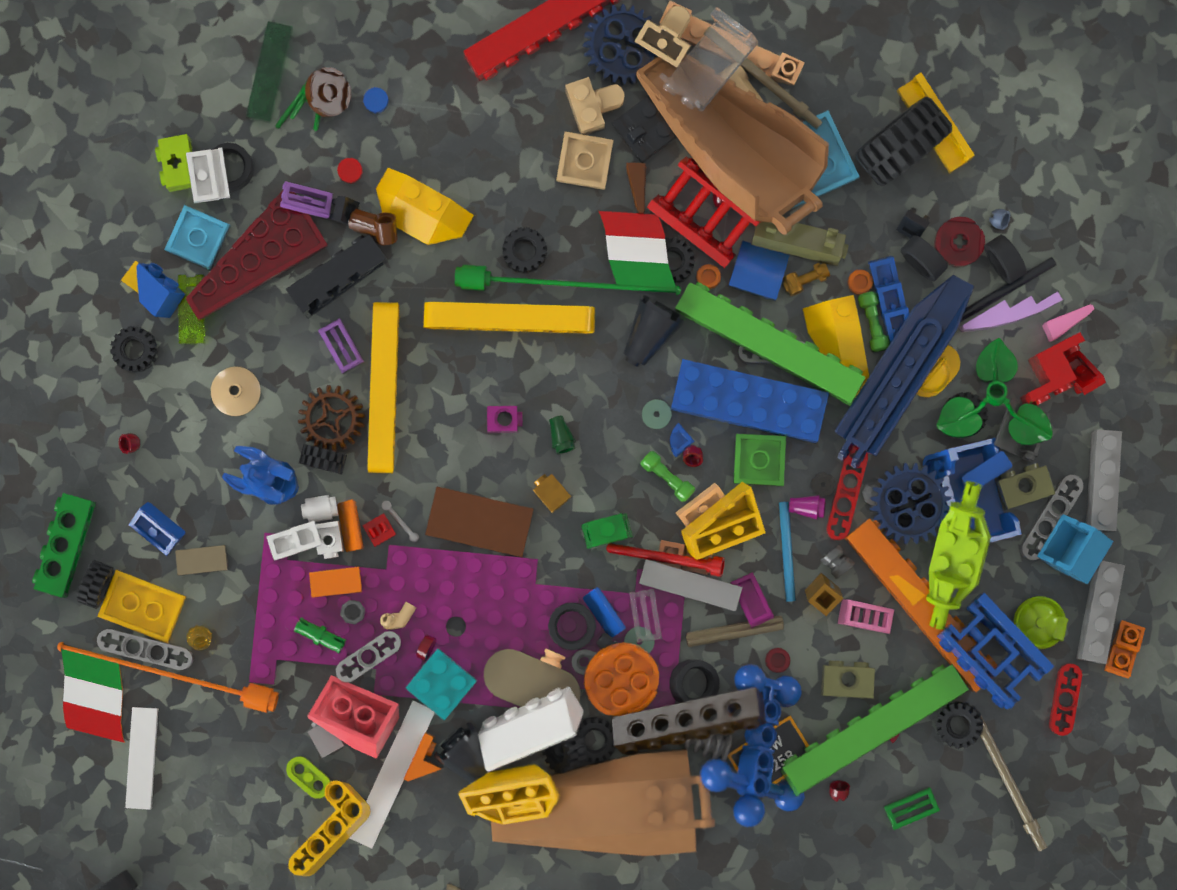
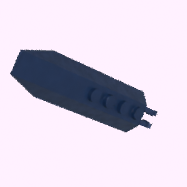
M952 275L914 306L834 431L846 440L838 454V459L844 461L851 452L853 445L859 448L850 464L854 468H858L864 460L866 452L874 456L878 455L956 333L973 292V285Z

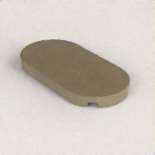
M514 649L501 650L492 655L485 665L484 681L489 691L496 697L517 706H525L531 699H541L555 689L560 688L562 690L570 687L578 702L580 701V687L571 673Z

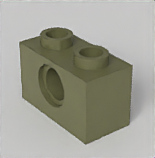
M1038 463L1023 467L1024 473L1015 475V472L1011 471L1000 475L1001 480L996 481V486L1004 510L1056 494L1047 466L1039 468ZM1021 479H1026L1030 483V489L1026 493L1019 489V481Z
M829 660V665H822L821 695L874 698L875 668H869V663L854 662V667L844 666V661ZM846 672H851L854 675V683L851 686H845L842 683V676Z

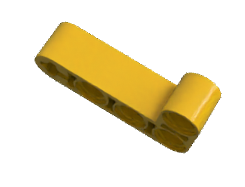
M335 780L328 783L325 787V797L336 811L289 859L288 866L294 875L308 877L315 874L370 816V806L349 783ZM341 786L343 795L337 799L336 790ZM357 804L359 806L360 811L359 814L356 817H354L352 814V808ZM340 822L342 831L336 835L335 826ZM322 840L324 842V850L319 853L317 845Z

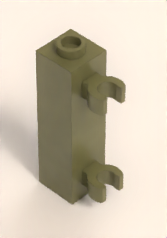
M763 221L755 226L751 243L754 246L838 266L841 258H846L849 246L844 244L846 235L838 233L837 229L828 228V230L796 223L792 226L790 232L783 235L779 232L776 225Z

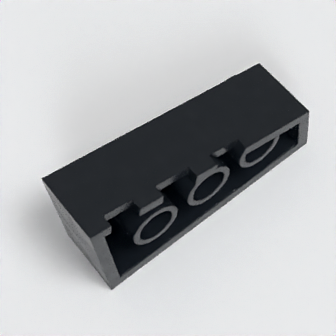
M364 235L359 236L351 243L352 246L346 250L338 251L331 257V260L320 264L311 273L286 288V291L307 319L388 262L370 235L366 237Z

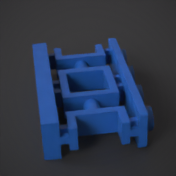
M982 593L966 607L974 618L960 632L950 624L937 637L941 640L939 642L940 646L946 652H952L958 658L956 660L958 665L966 672L969 670L975 676V683L981 689H987L993 695L991 699L998 707L1011 709L1021 699L1013 688L1027 674L1034 681H1039L1054 665L985 593ZM986 616L995 627L983 635L975 625ZM968 633L977 643L966 653L956 641H960ZM992 637L1009 653L995 668L978 653ZM1019 652L1030 663L1020 672L1010 663ZM1003 670L1012 680L1001 690L991 678H995Z

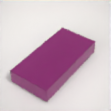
M753 572L730 582V584L742 587L739 603L751 628L774 618Z

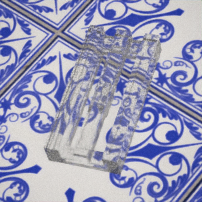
M654 589L629 592L637 643L662 639ZM645 596H650L655 635H651ZM637 597H640L646 636L641 637L635 601Z

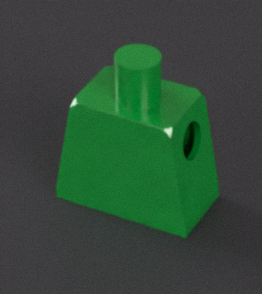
M627 513L609 516L581 525L587 549L633 538Z

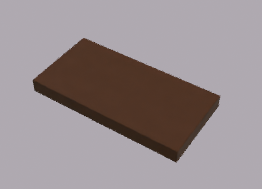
M437 486L425 535L523 557L534 509Z

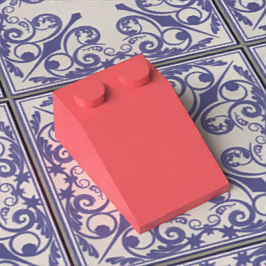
M331 675L308 714V718L352 748L377 758L399 720V704L351 683L343 682Z

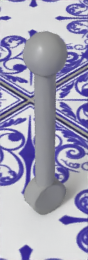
M384 501L382 508L388 511L407 532L411 542H417L419 535L411 531L392 509V504L389 501Z

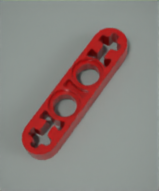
M853 446L848 457L843 461L826 526L827 535L833 540L844 539L850 531L868 461V453L866 452L864 460L858 466L861 469L860 473L855 470H846L847 465L852 467L850 464L853 458H850V454H854L856 450H859L856 446ZM847 474H853L857 478V484L854 488H848L844 485L843 479ZM846 498L850 501L851 508L848 512H841L838 509L837 502L839 499ZM834 513L839 516H848V521L843 519L841 522V528H844V533H839L838 536H835V531L831 530V526H835L838 522V518H833Z

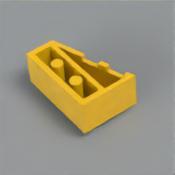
M744 482L737 485L681 531L688 554L696 560L766 533L752 488Z

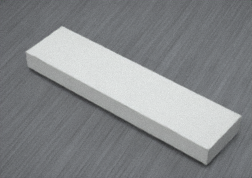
M132 707L125 808L152 809L159 708Z

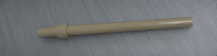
M709 26L704 35L793 109V114L799 119L802 117L816 130L823 122L808 110L809 107L804 102L797 101L712 27Z
M983 719V730L980 736L1024 822L1023 827L1026 833L1030 834L1038 851H1042L1047 848V845L1039 831L1041 827L1037 819H1033Z

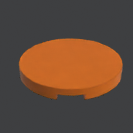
M617 643L600 650L589 662L584 676V687L589 700L597 710L608 716H622L641 712L655 698L659 683V669L652 656L645 649L631 643Z

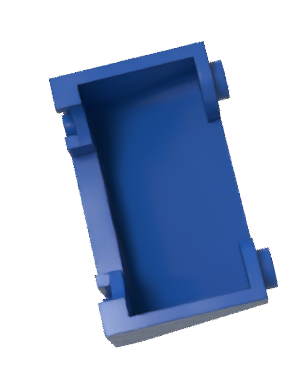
M996 438L950 448L924 457L923 466H928L927 474L933 470L937 471L934 479L944 478L940 486L949 487L944 492V496H950L952 499L946 501L945 505L950 506L952 502L962 501L965 490L962 482L963 475L1000 452V448L994 445ZM993 479L980 489L976 505L985 511L984 518L991 535L990 543L1022 534L1019 519L1012 512H1003L996 482ZM945 510L944 514L947 515L950 510ZM971 517L970 528L975 529L974 517Z

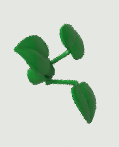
M1000 338L995 339L984 348L976 363V372L979 379L985 382L993 381L988 385L986 398L983 399L976 409H974L972 401L967 398L955 397L949 400L942 408L936 425L941 432L948 436L957 438L969 437L977 433L981 428L982 419L977 413L987 403L993 406L1005 404L1011 416L1014 417L1009 422L1008 429L1011 437L1016 442L1023 445H1033L1048 441L1053 437L1052 425L1043 410L1033 404H1023L1019 407L1018 412L1015 413L1010 400L1006 398L1007 387L1004 383L1012 380L1016 375L1018 362L1014 354Z

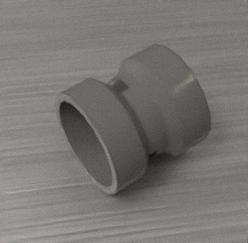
M840 544L820 559L825 566L830 567L832 570L831 574L836 579L855 564L851 558L844 555V549Z

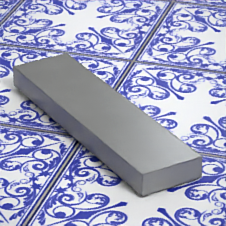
M647 559L645 560L639 584L732 611H736L742 591L740 586Z

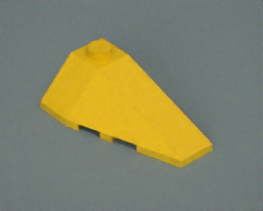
M854 295L828 300L803 308L807 332L815 345L819 347L820 353L826 356L828 353L833 354L841 359L840 364L848 368L850 365H853L863 371L862 375L865 376V381L860 388L861 390L869 378V371Z

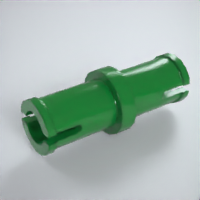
M302 617L294 629V632L313 640L314 644H321L340 654L341 649H343L346 643V639L327 631L326 627H319Z

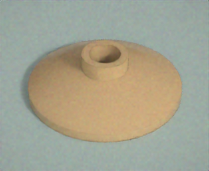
M226 368L213 380L211 386L212 401L224 414L230 416L245 415L256 407L260 399L261 388L259 381L252 372L245 368ZM233 386H237L239 388V392L237 395H232L230 393V389Z

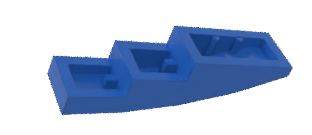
M888 256L869 261L868 264L874 290L878 296V306L886 336L889 337L891 344L907 319L909 310L906 307L894 257Z

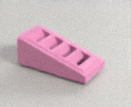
M1087 305L1043 323L1042 326L1048 341L1052 342L1058 339L1092 313L1094 310L1093 305Z
M842 600L838 624L890 634L894 609L853 600ZM860 609H864L862 620L858 622ZM871 610H872V611H874V612H873L872 623H871V625H870V624H868V623H869L870 612H871ZM880 612L884 613L881 627L878 626Z

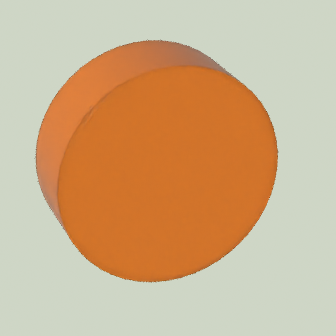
M711 264L701 266L696 274V281L707 286L710 290L716 288L721 280L719 269Z
M860 269L850 274L847 285L852 293L861 295L871 289L873 279L869 272Z

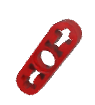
M1067 663L1062 665L1057 674L1049 727L1054 734L1060 736L1068 735L1074 727L1082 681V671L1075 664ZM1070 668H1072L1073 673H1076V677L1071 678L1069 685L1075 686L1074 691L1069 688H1061V684L1067 685L1068 678L1064 676V671L1067 672ZM1064 692H1068L1072 696V703L1067 707L1059 703V696ZM1057 708L1063 711H1070V715L1064 714V722L1068 723L1067 728L1063 727L1062 731H1059V727L1055 726V722L1060 721L1062 713H1056Z

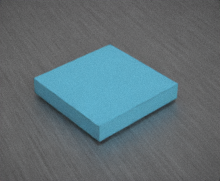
M184 205L164 250L211 270L231 225Z

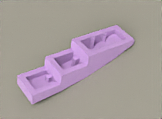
M1057 291L1037 304L1032 296L1011 308H1009L1004 300L965 323L959 329L961 332H968L1012 324L1036 315L1063 299Z

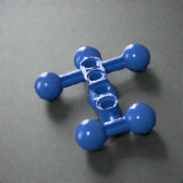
M747 664L737 670L734 677L735 686L738 691L756 687L761 692L767 724L759 725L754 730L745 731V740L748 746H743L742 748L744 751L740 756L738 773L732 772L729 765L723 760L713 759L703 765L700 777L704 787L713 792L725 790L727 787L737 789L741 797L735 802L733 807L734 817L742 826L753 827L758 825L765 815L764 804L758 797L774 799L776 806L786 812L797 810L805 799L804 792L796 796L786 780L781 781L778 785L771 783L774 764L773 754L775 750L770 749L777 739L774 726L779 724L777 721L781 716V707L794 706L799 701L802 691L799 682L791 676H781L776 680L765 677L761 668L753 664Z

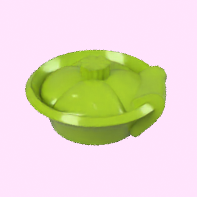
M1036 596L1027 599L1018 607L1014 616V624L1038 649L1050 648L1059 641H1064L1069 619L1066 618L1063 609L1056 601L1048 597Z

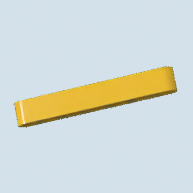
M394 302L373 303L368 473L394 472L399 303Z
M425 302L423 328L594 333L595 307Z

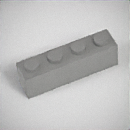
M1095 430L1091 432L1086 524L1097 528L1101 532H1115L1117 530L1122 431Z
M1101 561L1092 576L1076 659L1107 664L1125 565Z

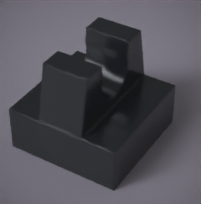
M338 196L332 199L331 204L335 205L334 214L330 213L328 218L349 226L348 221L351 213L355 209H359L360 202L346 196Z
M914 207L907 211L896 229L910 239L914 235L921 237L930 223V217L925 215L922 218L915 214L917 209Z

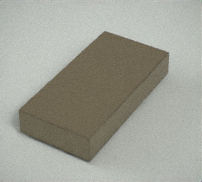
M226 545L175 551L178 576L228 570Z

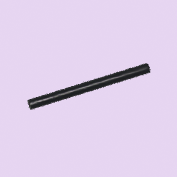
M1050 257L1012 283L1003 285L966 307L961 322L1055 267V260Z

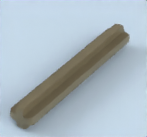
M779 615L753 628L750 627L747 621L686 633V641L688 647L779 631L784 629V622L782 616Z

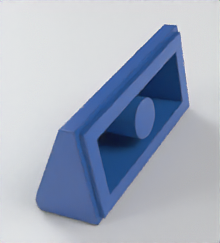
M1001 451L963 475L962 482L964 488L966 481L975 482V486L979 483L983 487L1012 468L1013 465L1006 454Z
M150 502L140 507L129 523L131 528L166 556L170 554L186 533Z
M596 587L583 597L584 602L605 633L614 637L625 630V625L600 588Z

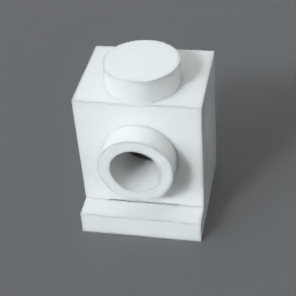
M340 522L316 524L322 544L317 546L318 555H324V559L339 557L338 552H344ZM331 536L333 538L332 544L326 545L324 538Z

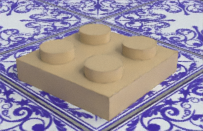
M565 132L556 181L605 190L613 140Z

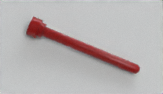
M612 543L606 547L608 553L706 569V572H709L711 576L722 577L725 566V558L720 556L709 557L708 560H696L689 556Z

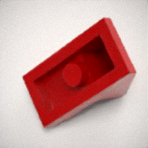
M1080 350L1066 357L1077 377L1076 380L1071 382L1076 394L1083 393L1086 395L1106 383L1103 374Z

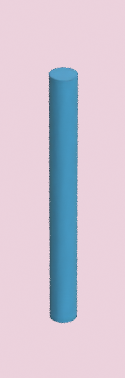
M779 502L786 602L796 601L789 502Z

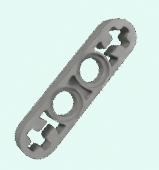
M1067 475L1060 480L1055 489L1056 494L1051 495L1021 544L1020 552L1025 559H1039L1037 556L1044 546L1039 541L1036 545L1038 553L1028 554L1027 544L1032 545L1037 539L1032 537L1033 534L1046 541L1050 534L1043 535L1040 533L1039 524L1042 521H1048L1053 531L1062 514L1067 516L1083 490V481L1079 476ZM1074 480L1076 481L1074 486L1077 487V490L1069 492L1067 497L1071 498L1069 502L1066 497L1060 496L1058 493L1060 491L1064 494L1068 489V486L1065 484L1066 481L1071 482ZM1055 500H1060L1064 503L1065 510L1063 513L1056 514L1053 512L1052 503Z
M113 629L103 630L97 637V644L103 651L177 670L188 669L194 661L193 653L187 648ZM109 633H111L112 639L121 641V636H125L121 643V651L117 650L120 645L110 644L109 648L106 647L107 644L103 641V637H108ZM132 639L137 640L140 644V649L135 654L129 653L126 648L128 641ZM156 645L164 649V656L160 660H155L151 656V649ZM169 648L173 649L171 654L181 655L182 652H185L184 656L188 658V662L182 663V666H180L178 660L171 658L170 664L166 663L170 653Z

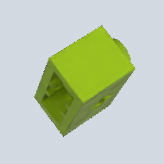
M184 134L158 139L159 147H155L157 161L162 162L163 171H159L162 186L166 185L170 192L191 188L186 153L193 152L191 138ZM177 158L181 163H178V168L175 169L171 164H174V159Z

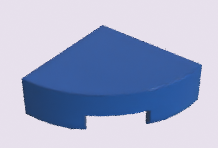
M680 423L674 427L670 436V448L676 458L695 442Z

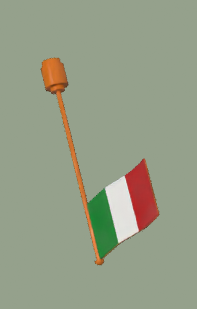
M60 642L57 645V649L60 652L62 651L65 674L63 697L65 724L69 729L125 743L121 723L123 686L120 665L240 695V701L244 702V707L268 713V711L274 712L278 703L279 692H275L273 688L250 683L248 687L244 686L241 691L64 645V642Z

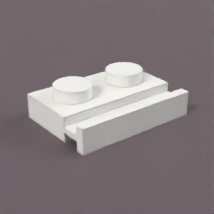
M222 148L186 153L194 203L230 198Z

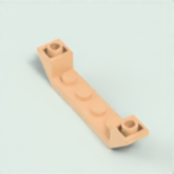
M669 1L659 24L663 21L670 8L681 5ZM687 9L690 14V23L680 39L734 64L736 61L704 35V32L710 26L775 82L795 85L805 62L783 52L781 56L692 16V10Z

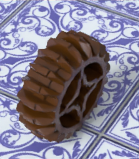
M327 385V393L324 394L323 390L319 387L317 388L318 397H315L313 393H309L308 396L313 401L309 403L303 400L302 402L308 409L307 411L299 410L298 413L305 415L306 418L299 419L298 423L306 424L307 427L302 428L300 432L302 434L310 432L305 440L311 442L315 438L316 440L313 444L315 447H319L323 443L322 448L328 450L329 445H332V451L337 452V444H340L341 448L346 450L347 445L345 441L348 440L354 445L355 440L351 436L355 434L357 437H361L362 435L356 428H365L364 423L358 422V419L366 417L365 413H357L358 410L363 408V404L354 406L358 397L354 395L348 399L351 393L349 389H346L342 395L341 386H337L335 393H332V387ZM328 399L342 400L349 407L334 410L329 404ZM321 403L323 415L316 422L312 423L313 412ZM327 407L334 416L336 413L339 415L335 419L336 428L330 422L328 424L325 423L329 419ZM352 414L350 428L343 435L341 422ZM329 427L336 438H323L315 430Z

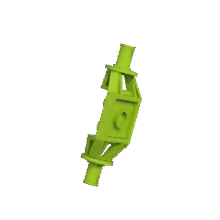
M966 481L962 501L950 504V511L940 524L929 567V594L926 597L929 603L935 605L929 625L931 627L937 625L936 629H945L949 609H960L961 602L976 588L980 581L991 535L984 518L985 511L976 506L980 489L982 488V485L979 483L975 486V482ZM971 517H974L975 529L970 528ZM959 588L955 597H951L954 589Z

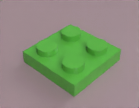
M736 434L733 484L744 482L747 485L784 486L786 436Z

